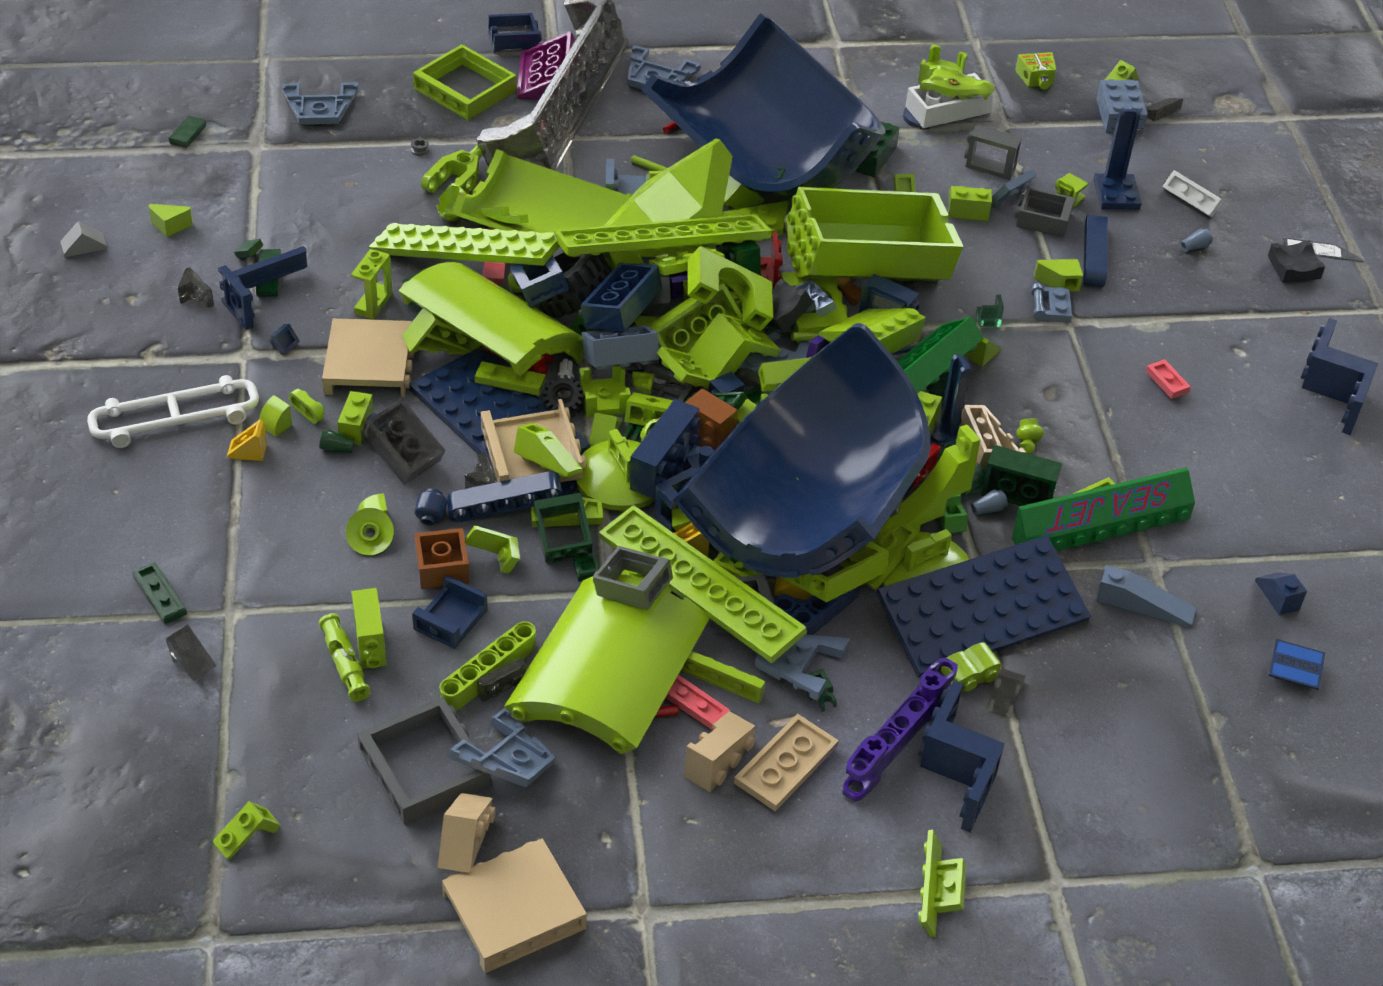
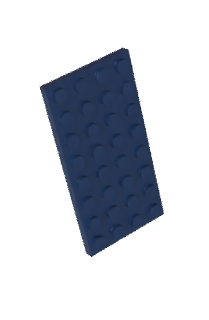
M479 347L409 383V390L493 468L481 428V412L490 410L492 420L550 410L546 408L545 403L536 395L475 383V374L481 362L501 365L482 347ZM575 431L574 438L579 439L581 452L579 453L582 455L590 448V443Z
M1048 535L879 588L876 592L917 677H921L938 659L947 658L954 653L965 651L975 644L985 642L992 652H996L1088 621L1091 617Z

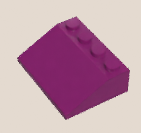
M572 32L521 52L517 88L518 99H564L578 93L581 47Z

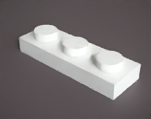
M1173 170L1162 186L1211 218L1223 202L1221 198Z

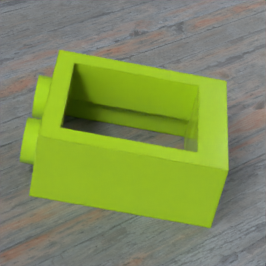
M377 588L351 591L361 668L387 666Z

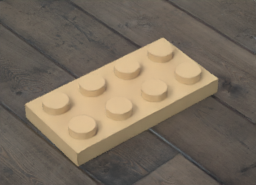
M796 714L734 777V784L776 811L838 747L839 740L801 715Z

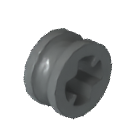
M424 138L412 140L411 152L417 156L426 155L429 152V142Z

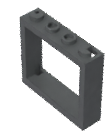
M443 697L357 733L360 752L404 825L453 804L461 793L473 795L491 787L490 774L473 768L474 771L408 799L378 749V745L439 719L443 720L457 744L464 739L479 749L475 741H470L466 726L458 722L453 706H448Z

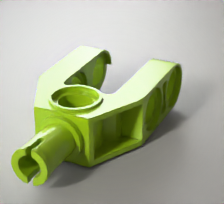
M477 144L471 152L459 150L442 157L425 173L421 180V188L433 193L452 174H455L458 177L454 183L463 188L468 194L477 185L479 160L487 153L486 148L483 145Z

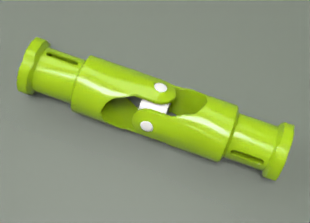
M336 613L324 615L318 622L319 627L326 635L325 642L336 664L340 678L349 690V699L353 702L365 700L371 694L370 687L364 682L363 670L355 656L346 631L340 626V617Z

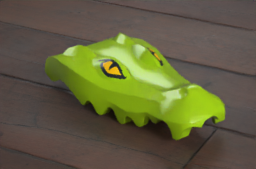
M938 65L929 68L928 75L931 76L930 79L923 80L920 84V89L923 91H936L944 97L949 95L952 99L958 95L961 100L964 97L970 99L972 95L976 97L981 95L984 97V100H987L988 96L993 94L995 90L994 84L987 80H978L954 68Z

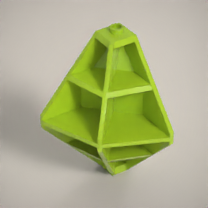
M714 139L645 182L604 226L721 217L733 156L720 139ZM712 243L703 244V246H709L711 249H715L716 246ZM685 245L682 248L663 247L661 250L649 248L639 252L626 251L638 254L641 257H656L660 254L671 256L676 255V252L679 250L696 251V247L699 246Z

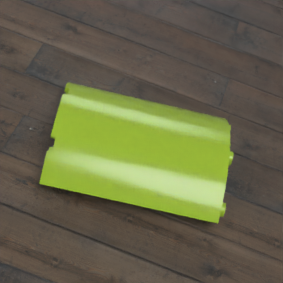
M496 149L491 164L486 171L488 177L485 182L480 181L473 190V195L458 194L452 214L499 230L554 233L555 230L604 226L632 194L627 193L626 195L509 156L504 151ZM509 207V215L528 214L529 223L512 224L501 222L483 214L481 208Z
M445 262L431 266L405 282L399 290L405 304L408 305L413 301L509 361L514 372L520 376L541 360V355L545 353L551 355L562 353V351L566 352L571 360L578 365L584 359L582 336L535 307H529L527 302L461 263Z
M621 574L616 581L638 586L644 578ZM593 577L585 579L504 707L521 723L532 720L559 721L579 727L597 736L620 754L634 750L641 742L710 618L700 607L686 597L682 600L671 594L672 589L668 587L663 590L652 606L646 610L597 596Z

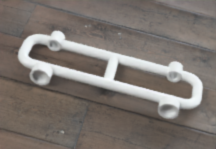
M224 375L217 384L119 403V400L116 398H109L106 400L105 406L90 412L87 422L92 436L102 440L111 439L114 447L124 448L130 444L131 434L224 415L227 416L229 423L240 424L246 419L245 411L253 409L258 404L259 394L253 382L245 379L233 380L231 376ZM238 388L247 389L250 400L243 403L180 415L177 404L179 400L218 392L231 394ZM168 403L171 414L169 418L109 430H100L98 428L97 418L101 416L117 417L124 411Z

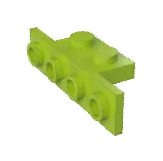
M928 830V840L924 843L926 864L922 866L924 887H921V899L923 906L922 910L919 911V922L922 927H925L930 937H936L937 913L964 910L966 862L963 858L941 861L942 844L934 830Z

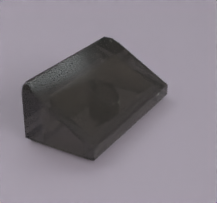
M1167 98L1146 107L1147 117L1154 122L1181 110L1183 99Z

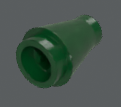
M332 430L322 431L319 449H324V452L352 453L354 439L345 437Z

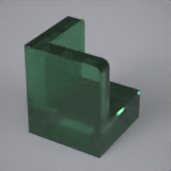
M996 294L994 305L977 307L976 315L979 327H1000L1004 310L1001 294Z

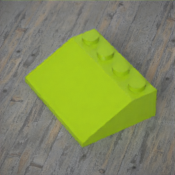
M909 308L867 309L820 331L819 336L832 342L852 325L861 323L873 332L890 354H893L920 340L926 317L920 315L917 310Z

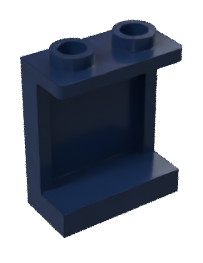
M445 576L443 579V589L425 610L417 607L412 613L413 630L456 649L488 611L487 595L480 589L470 587L458 579Z

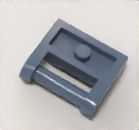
M1031 169L1003 185L992 195L991 206L996 208L1012 196L1024 193L1025 189L1033 184L1031 180L1037 176L1035 171Z
M1040 283L1032 285L1031 289L1035 300L1033 314L1036 320L1071 323L1072 310L1069 288L1044 287ZM1043 297L1048 298V310L1043 307Z

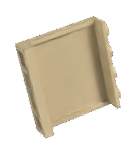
M333 318L322 376L324 395H333L335 385L401 387V397H405L406 388H410V375L408 373H412V360L410 358H414V352L409 351L402 335L412 321Z
M558 399V410L492 420L490 410L481 412V428L497 482L553 471L541 468L540 464L522 459V456L514 453L517 428L529 423H535L550 430L582 467L581 473L571 475L569 478L560 476V481L577 480L583 477L586 460L584 455L579 453L581 452L579 439L574 438L575 427L573 423H569L568 407L564 408L562 399Z
M543 838L534 842H528L511 852L501 853L498 857L487 862L477 863L472 867L470 873H454L442 880L443 896L445 899L449 897L478 951L480 965L484 973L586 929L587 913Z

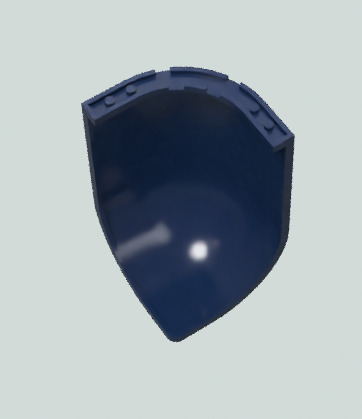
M762 13L758 15L735 48L720 63L721 67L715 72L710 70L698 77L697 81L693 83L690 81L677 82L652 74L641 89L700 147L714 139H720L733 156L729 175L734 180L749 188L778 196L793 197L796 195L798 187L834 188L855 172L885 134V128L880 120L855 94L771 17ZM776 166L786 169L781 179L773 176H778L781 171L775 168Z
M856 323L810 358L762 400L735 427L672 500L718 551L729 559L733 557L742 562L743 567L781 578H798L800 575L822 573L838 565L875 539L925 465L930 452V432L925 411L917 392L899 363L866 325Z

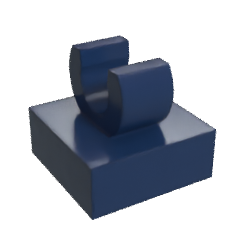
M290 323L283 324L270 336L271 339L269 340L273 348H277L281 355L287 354L300 342Z

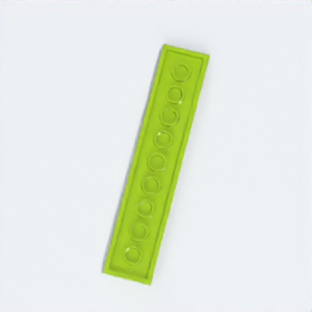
M756 214L562 229L555 230L554 236L567 255L578 257L581 254L600 255L602 252L621 253L626 250L639 252L649 248L661 250L663 247L682 248L685 245L703 246V244L708 243L721 245L723 242L762 241L763 239L771 238V229Z
M397 223L388 225L386 230L369 246V249L395 256L542 266L560 248L552 232L539 233L534 231L522 232L517 230L419 226Z
M634 505L599 532L600 539L614 549L621 546L669 559L673 579L667 587L672 589L681 598L684 599L686 597L692 601L711 620L770 663L777 660L807 634L806 626Z

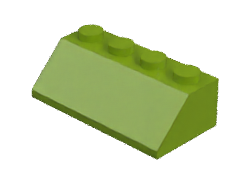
M719 282V291L707 304L690 297L651 323L648 327L658 333L659 349L663 346L688 353L718 313L742 320L743 317L725 284Z

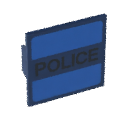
M1276 639L1269 676L1319 690L1326 652Z

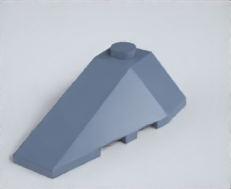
M1106 564L1096 601L1185 627H1192L1196 607L1131 571Z

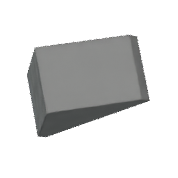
M77 221L60 241L64 257L107 249L103 233L80 221Z

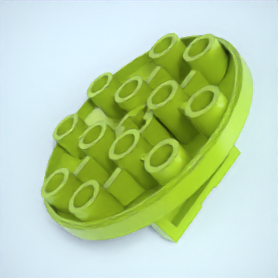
M614 429L608 432V441L598 443L587 449L582 454L586 460L583 477L576 480L580 493L586 498L602 500V508L618 510L620 512H625L633 505L637 508L651 505L655 499L630 490V456L640 445V442L627 440L621 436L618 429Z
M947 529L938 533L920 532L922 537L906 547L905 557L883 581L881 586L885 587L967 561L969 558L963 549L951 541L952 535Z

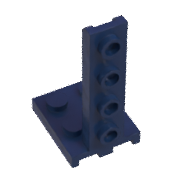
M1119 109L1105 173H1095L1093 179L1101 209H1141L1142 202L1134 174H1127L1140 120V109Z
M304 246L232 272L226 265L218 268V272L223 277V280L219 281L220 289L224 291V297L221 298V302L245 330L254 327L253 318L255 313L252 308L251 301H253V295L250 288L307 268V251Z
M956 354L951 359L942 413H940V418L930 437V445L934 443L941 446L939 454L943 453L945 448L956 444L959 425L962 422L961 415L965 407L964 399L968 391L967 383L971 374V367L961 354Z

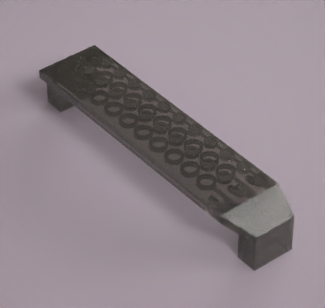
M612 0L564 1L575 32L579 36L531 113L508 126L482 130L476 142L488 167L491 164L496 149L504 151L509 156L554 171L556 170L629 44L622 28V21L618 18L616 7Z

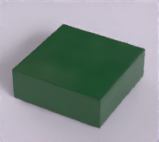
M261 239L246 240L234 251V254L237 258L252 257L264 244Z
M597 555L573 558V566L578 582L593 577L595 572L600 569Z

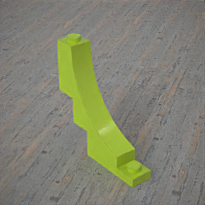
M967 424L959 427L956 444L945 448L940 460L926 480L911 496L901 503L898 514L888 518L878 535L871 542L876 543L879 536L901 521L920 531L921 524L944 516L947 499L971 490L981 439Z

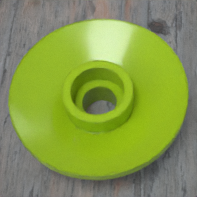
M361 509L355 512L347 522L346 539L351 548L362 555H377L386 550L393 540V523L389 516L379 509ZM374 529L375 535L368 537L367 531Z

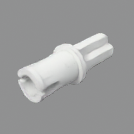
M563 359V362H560L558 375H560V378L568 375L570 379L571 376L574 377L572 374L573 362ZM560 390L558 392V395L562 398L570 397L572 394L568 390Z

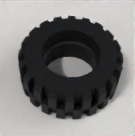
M560 247L553 254V257L563 272L569 290L538 303V306L543 313L553 317H560L565 314H572L578 309L581 310V304L612 272L603 254H581L578 257H572L567 255Z

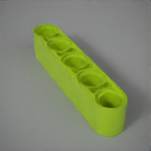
M524 621L509 629L444 679L439 687L440 698L443 697L447 705H452L455 711L469 703L535 650V626L530 622Z

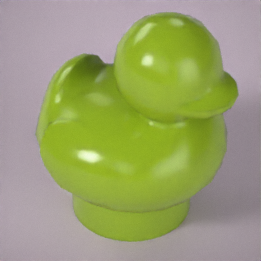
M1038 419L1020 420V427L1016 431L1017 438L1022 440L1019 444L1020 448L1022 447L1030 455L1035 451V444L1039 443L1044 436V430L1038 425Z

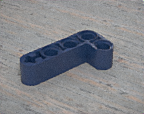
M860 586L828 602L812 595L802 604L792 596L782 594L774 599V605L806 626L807 635H814L858 598Z

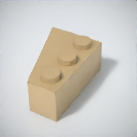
M461 793L444 814L437 868L466 873L471 872L486 831H488L489 824L493 823L496 808L492 807L493 798Z

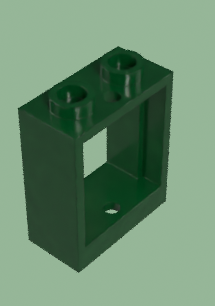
M581 493L534 501V515L545 562L558 563L566 558H579L592 554L593 543ZM577 513L583 542L549 548L543 518Z

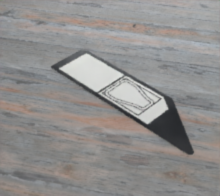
M1283 238L1284 245H1294L1307 241ZM1311 241L1315 255L1364 261L1339 245Z

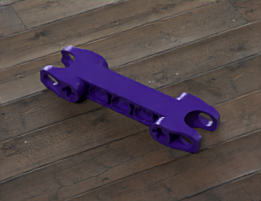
M946 657L938 659L924 672L918 687L876 734L864 739L846 764V774H849L843 784L842 794L854 802L860 801L876 787L881 780L882 772L927 721H931L935 707H940L942 704L940 699L944 689H950V684L956 677L958 664ZM945 666L950 668L952 672L947 676H943L937 669ZM853 782H858L863 786V790L856 793L852 792L848 787Z

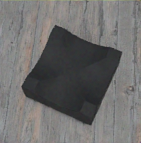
M1310 240L1294 245L1271 244L1268 258L1282 282L1322 278L1325 265L1316 257Z
M780 279L772 291L773 319L768 325L782 332L789 329L814 303L807 291L797 289Z

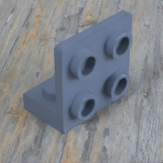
M606 159V188L626 195L627 193L633 195L646 182V176L618 175V167H614V159Z

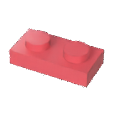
M1165 359L1147 365L1146 373L1171 399L1189 393L1191 386Z

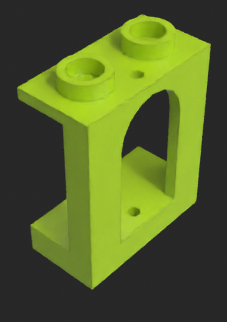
M370 249L351 273V277L363 280L365 289L364 295L354 307V314L374 320L392 296L393 288L390 254ZM382 268L384 285L376 283L378 273Z

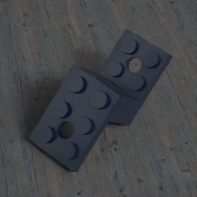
M1329 318L1326 326L1321 325L1312 350H1310L1307 364L1301 375V379H1304L1302 388L1347 403L1346 409L1350 411L1345 410L1341 423H1344L1345 426L1342 432L1351 435L1378 363L1328 347L1337 320Z
M954 680L950 689H944L940 699L941 706H936L931 717L932 725H927L923 732L922 740L925 741H923L919 750V755L922 756L920 767L968 785L959 817L963 818L961 829L971 833L997 776L1005 743L953 723L957 715L963 683Z

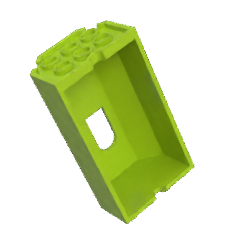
M798 187L797 193L792 199L791 211L787 214V254L790 255L792 267L795 269L797 276L803 278L869 280L873 274H876L887 280L939 282L950 280L964 246L954 225L948 223L949 215L938 193Z

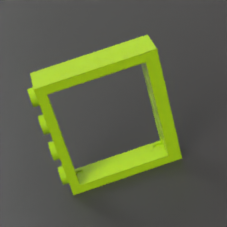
M461 44L413 72V85L415 90L466 120H470L516 92L517 78L516 74ZM464 65L496 84L470 100L437 81V79Z
M870 542L848 557L857 563L829 577L819 573L783 579L828 602L888 572L889 550Z

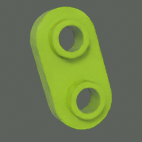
M296 389L288 394L292 407L312 424H316L324 419L325 410L323 406L309 397L306 391Z

